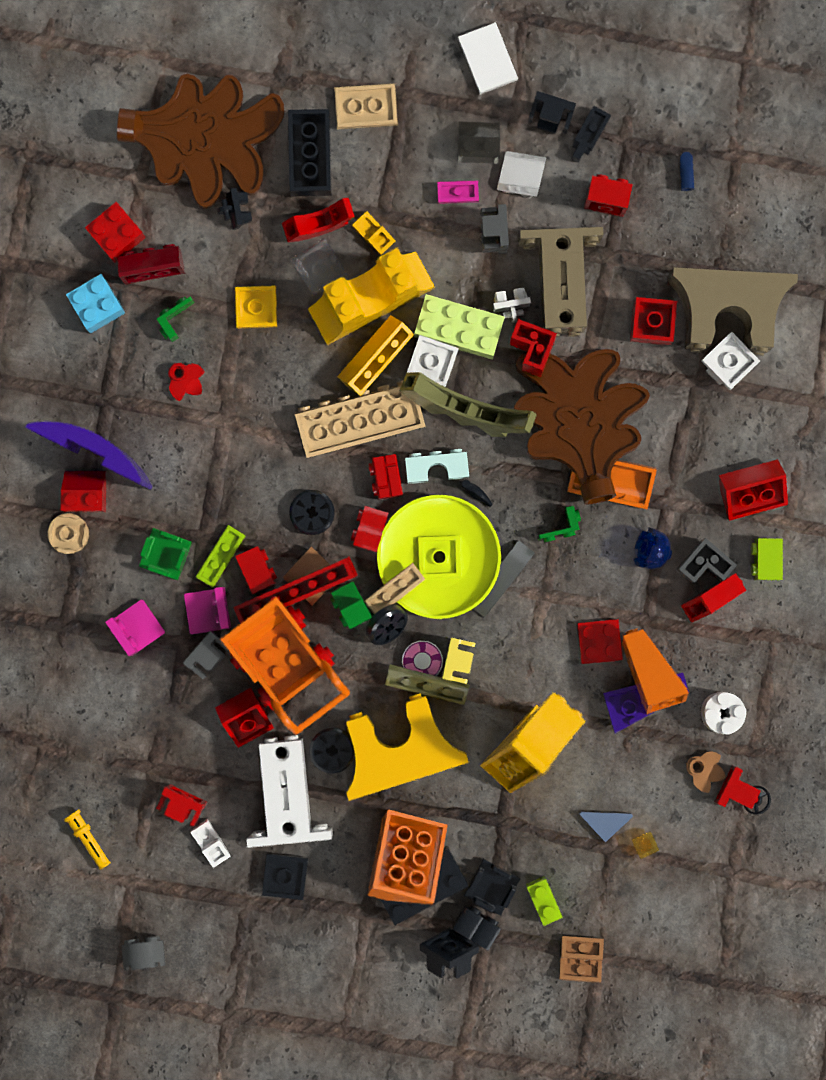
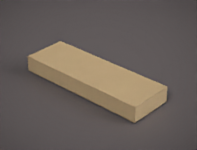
M412 563L364 602L375 614L386 606L394 605L422 583L425 578Z

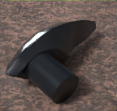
M469 480L460 482L463 489L471 497L484 502L489 507L493 505L480 487Z

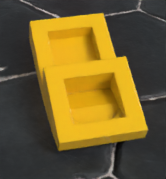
M365 211L351 225L380 255L395 242V239L383 226L378 224L368 211Z

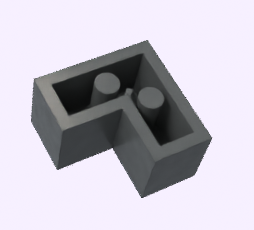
M704 538L678 566L676 571L690 583H695L705 570L719 581H724L737 564L709 540Z

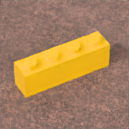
M390 315L337 377L350 390L361 396L414 334L402 321Z

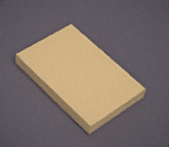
M395 84L334 88L337 129L398 126Z

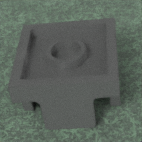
M506 204L498 205V207L481 208L480 213L483 216L481 224L483 253L499 252V254H506L509 246Z
M210 631L183 664L193 670L199 677L205 679L207 675L196 665L199 663L207 671L214 670L225 658V654L215 646L216 642L227 651L229 650L221 641L222 638L216 632Z

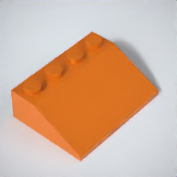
M388 809L382 818L368 896L388 901L434 904L448 825Z

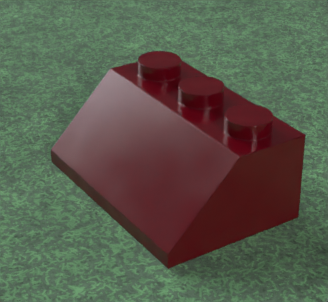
M175 244L164 245L163 249L158 250L146 248L142 253L125 252L123 256L118 257L119 278L126 285L185 274L181 249L179 246H175Z

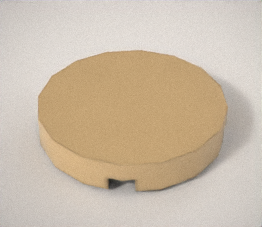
M71 513L61 514L53 519L47 531L48 540L52 547L64 554H74L82 550L89 539V528L86 522L80 516Z

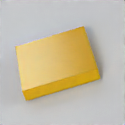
M276 286L235 287L237 329L277 327Z

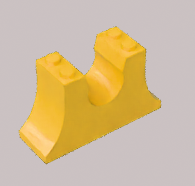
M398 248L380 256L376 261L377 264L364 274L347 281L341 277L323 287L324 293L322 297L309 307L308 311L327 345L435 289L416 251L401 255Z
M421 693L409 696L410 701H406L407 718L411 724V733L404 743L397 746H388L377 738L374 724L367 714L362 715V712L349 716L350 720H347L346 723L353 742L356 759L354 779L346 792L349 801L469 763L466 752L452 746L440 733L431 714L426 695L421 696Z
M552 693L540 706L536 705L531 708L480 766L509 793H512L543 775L585 721L582 719L580 712L576 709H571L561 695Z

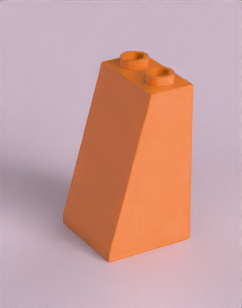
M643 629L627 631L626 635L623 636L622 648L646 714L686 702L689 693L687 688Z

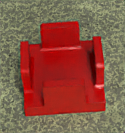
M169 784L164 788L156 809L160 811L167 798H169L170 802L164 814L180 823L189 818L193 809L196 813L190 825L194 827L207 801Z

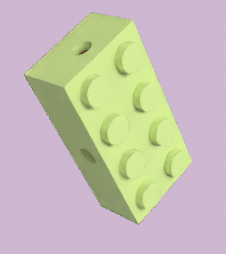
M426 294L414 337L419 338V335L457 347L459 348L458 350L493 360L505 317Z

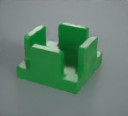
M153 528L150 537L146 538L140 555L142 559L139 567L179 580L192 542Z

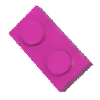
M478 181L437 182L438 204L479 203Z

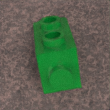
M191 296L181 298L176 302L175 307L172 309L167 308L159 313L160 317L157 318V321L162 327L159 331L165 340L170 338L174 342L179 338L168 321L195 303Z
M574 506L566 507L564 510L569 528L538 535V540L543 539L545 543L556 540L555 536L562 534L564 538L575 536V531L580 530L578 522L581 521L579 510H575Z

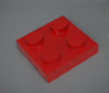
M619 619L577 623L581 664L623 660Z

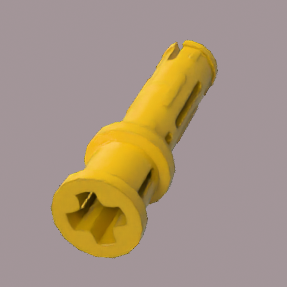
M78 809L63 820L68 822L74 831V837H79L99 867V870H101L111 862L107 859L100 845L89 831L91 829L90 825L85 823L80 815L81 811ZM74 819H76L80 827L77 826ZM89 842L92 843L93 847L95 848V850H96L97 853L99 854V857L96 855V853L94 852V850H93L92 847L90 846Z

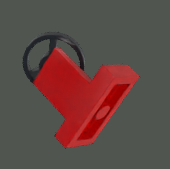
M732 765L714 802L726 807L730 798L742 804L745 810L751 814L760 815L765 813L771 804V795L768 790L762 786H751L739 780L743 770ZM767 795V805L763 810L759 811L758 806L761 805L762 798ZM754 807L755 812L750 811L748 808L752 809Z

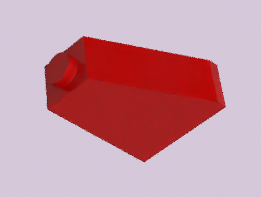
M734 573L724 581L716 583L685 602L681 607L692 623L712 614L747 590L743 585V581Z

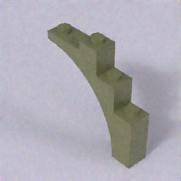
M421 372L406 373L399 390L431 414H446L462 426L479 427L491 437H506L507 433H530L537 415L533 411L503 408L474 400L436 383Z

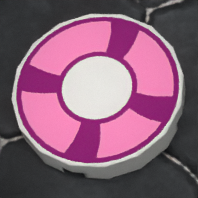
M420 640L412 643L406 648L402 657V665L406 669L437 676L442 668L443 657L441 651L435 644L429 641Z

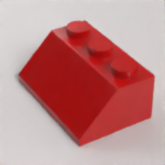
M778 459L719 475L720 492L729 521L788 505L786 474Z

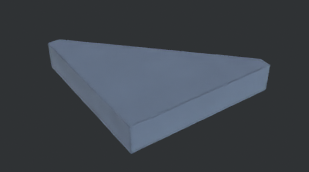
M582 811L579 813L605 842L633 817L631 813Z

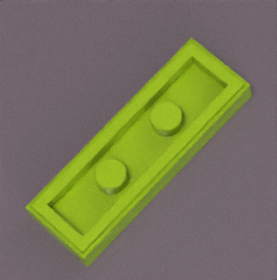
M228 525L197 573L196 578L214 588L246 536Z

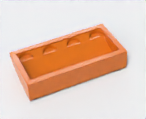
M617 460L611 471V479L616 496L608 501L648 509L657 469L655 467ZM571 470L567 492L582 495L579 480Z

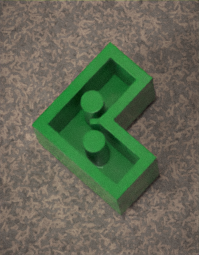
M353 581L331 593L333 597L330 600L335 610L337 608L340 609L342 615L339 618L344 628L348 626L349 629H353L372 618Z

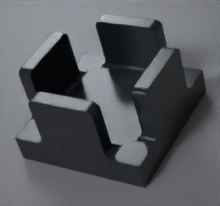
M537 91L528 122L532 123L535 111L541 113L537 125L538 129L555 134L560 120H565L566 124L563 133L567 134L576 103Z
M483 858L464 896L473 900L476 905L501 916L504 909H507L520 878Z
M448 928L420 943V951L427 956L428 971L442 978L444 977L445 967L448 969L454 967L453 977L458 979L471 971V959L479 953V945Z

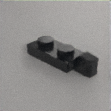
M596 106L592 107L574 140L572 147L576 150L572 160L579 163L583 154L589 155L590 151L592 152L611 118L609 113Z

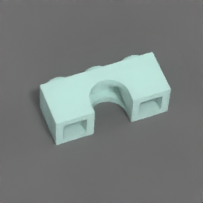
M462 449L450 450V454H442V451L429 452L430 456H421V453L409 454V458H405L408 484L428 482V470L434 465H441L447 470L448 480L469 478L467 452H462Z

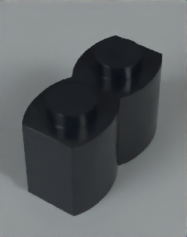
M472 905L469 908L464 906L452 926L453 930L489 951L501 930L498 926L499 922L490 916L487 919L481 916L480 913L482 911Z

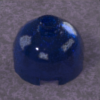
M648 527L647 532H641L634 548L638 549L637 558H634L635 564L638 567L650 570L662 567L672 556L669 538L665 533Z

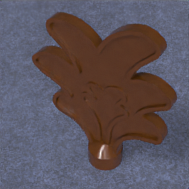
M183 74L178 80L173 96L162 107L151 111L119 109L117 141L138 143L146 148L154 160L156 177L162 185L167 186L177 183L182 178L184 171L190 181L198 206L208 209L216 203L222 192L223 177L221 166L233 176L242 192H247V195H255L260 190L263 180V166L260 156L253 146L268 139L279 128L285 114L284 103L279 95L272 93L252 107L238 112L243 103V90L236 77L232 75L224 76L217 86L204 96L203 85L200 80L194 75Z
M602 349L589 353L578 362L574 370L562 359L550 353L541 377L522 371L527 352L523 353L516 362L517 372L536 384L544 392L526 394L514 406L515 410H528L537 414L533 425L541 430L534 433L528 441L527 453L529 457L534 460H556L567 465L579 480L580 491L585 505L597 504L614 498L616 492L611 479L612 468L618 459L636 450L641 442L639 431L634 426L623 424V422L647 404L650 397L648 390L637 384L623 383L603 392L606 382L620 364L619 353L612 349Z

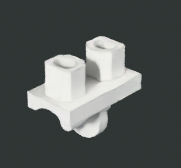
M524 288L514 289L515 300L507 301L505 291L495 292L493 312L510 310V312H504L503 316L511 318L512 323L517 322V316L524 315L523 309H515L530 307L531 300L530 297H527Z

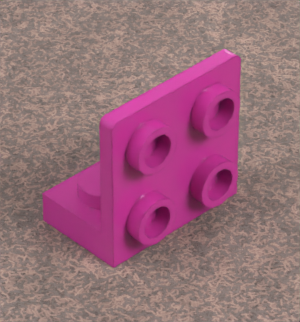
M225 587L184 594L190 634L231 628Z
M144 600L138 601L117 617H112L105 622L128 656H133L165 634V630Z

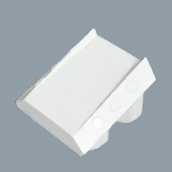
M506 151L497 190L508 194H521L525 198L537 197L546 157Z

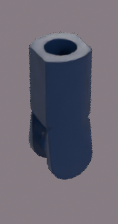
M684 152L680 158L681 191L694 190L693 157L689 152Z

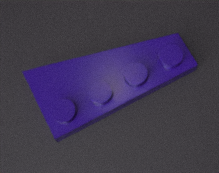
M684 673L677 674L688 690ZM636 685L603 693L614 734L652 714H646Z

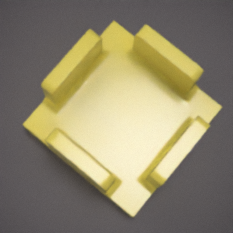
M450 638L442 679L467 684V679L454 677L452 673L453 671L470 672L473 653L458 650V645L475 647V643Z

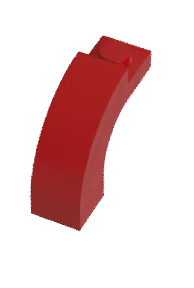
M342 198L323 210L292 216L282 223L287 242H296L335 231L347 225L348 221L355 216L349 198Z

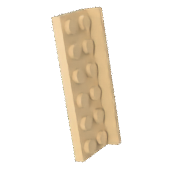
M402 380L397 382V386L389 387V384L377 387L378 391L370 393L369 390H366L361 396L358 395L350 398L349 395L338 397L337 402L330 403V400L319 402L318 407L310 408V405L298 408L299 412H295V417L306 458L426 427L421 407L399 391L403 383Z

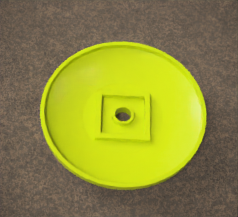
M431 495L411 501L391 517L382 532L377 550V563L384 585L413 563L425 580L397 603L416 615L433 619L456 617L472 610L487 597L498 578L501 565V549L493 525L477 507L457 497ZM438 551H442L445 554V560L442 563L434 561V554Z

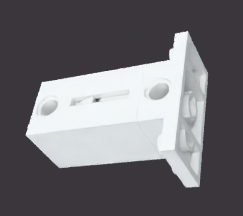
M298 735L284 737L285 740L278 741V737L265 738L264 742L259 744L267 833L265 830L253 831L247 838V848L332 839L333 830L327 824L315 825L314 829L311 827L303 738L298 739ZM278 747L286 748L287 756H280L277 752ZM287 822L292 823L294 830H286L284 824Z

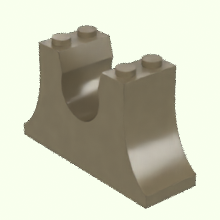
M673 268L668 275V284L677 292L683 304L686 318L685 349H690L692 353H702L703 350H706L712 344L714 338L716 316L721 313H731L739 317L744 324V345L755 356H764V353H768L774 347L775 319L779 304L785 293L797 283L798 274Z

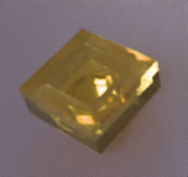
M651 831L631 839L640 859L659 851Z

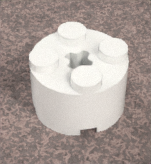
M717 692L709 695L704 700L701 706L702 721L713 732L731 734L743 725L746 709L743 702L737 696L731 693ZM720 709H723V710L726 709V712H725V713L727 714L726 717H723V716H722V717L720 718V716H721V713L719 712Z

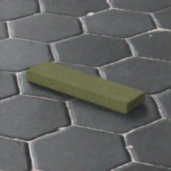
M394 665L389 666L385 681L387 686L418 694L421 693L422 695L465 705L470 684L442 679V677Z

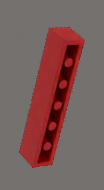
M349 556L233 608L240 624H242L276 597L284 607H287L358 576Z

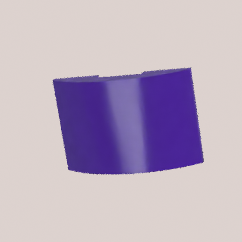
M50 421L28 423L25 427L76 454L83 447L105 458L102 463L104 467L151 490L153 487L144 471L129 455L94 432L72 424Z

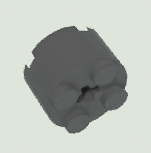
M160 936L145 938L143 943H139V939L125 940L124 945H121L124 971L129 970V966H131V970L152 968L158 966V962H160V966H166L163 940H160Z

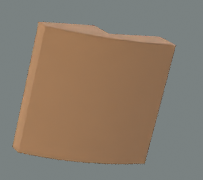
M310 547L285 574L283 579L290 583L330 564L316 550ZM327 590L310 596L305 600L313 606Z
M562 936L559 980L601 983L604 939Z

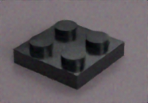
M267 853L262 896L303 900L308 858Z

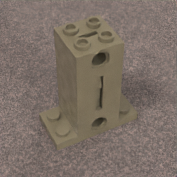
M603 227L520 230L518 247L530 250L535 249V246H539L542 328L557 333L556 337H560V334H568L569 337L580 336V333H583L587 327L583 244L584 247H595L596 244H599L603 237ZM556 245H562L565 249H559ZM560 318H566L569 323L561 322Z

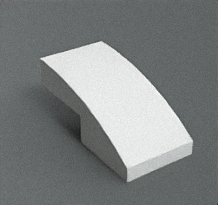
M208 819L190 830V833L201 847L203 854L213 868L231 857Z

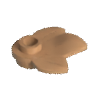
M709 751L701 757L693 756L686 763L687 772L693 776V784L705 793L710 792L711 782L721 781L726 778L723 769L717 765L721 755L716 752ZM694 763H699L700 768L698 770L693 769Z

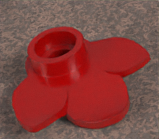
M182 363L171 365L168 370V376L171 379L169 390L176 400L181 401L185 393L201 395L202 385L198 378L205 371L199 365L193 363L186 366ZM181 370L182 376L176 377L175 372Z

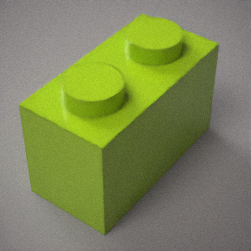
M754 539V543L751 544V555H754V563L751 564V575L754 576V580H783V539Z
M545 876L526 884L543 926L563 918Z

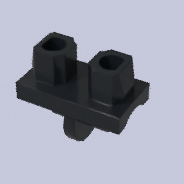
M237 188L230 189V192L226 193V199L221 200L222 207L217 208V214H223L225 221L231 220L232 230L239 229L242 225L252 221L251 212L241 211L240 205H247L248 203L247 192H237Z

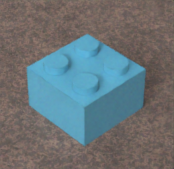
M102 274L66 294L89 333L98 330L125 314L123 307Z

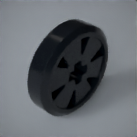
M307 490L298 494L293 499L289 514L292 524L298 531L306 535H319L328 530L332 525L335 509L332 501L326 494L317 490ZM315 507L318 515L309 518V514L306 513L307 510Z
M389 605L380 609L367 624V638L374 645H384L395 640L403 632L407 624V613L399 605Z
M327 728L315 735L310 744V758L313 764L325 773L335 774L344 771L350 766L355 756L350 735L339 728ZM331 745H335V749H338V753H335L334 756H329L330 752L326 750Z

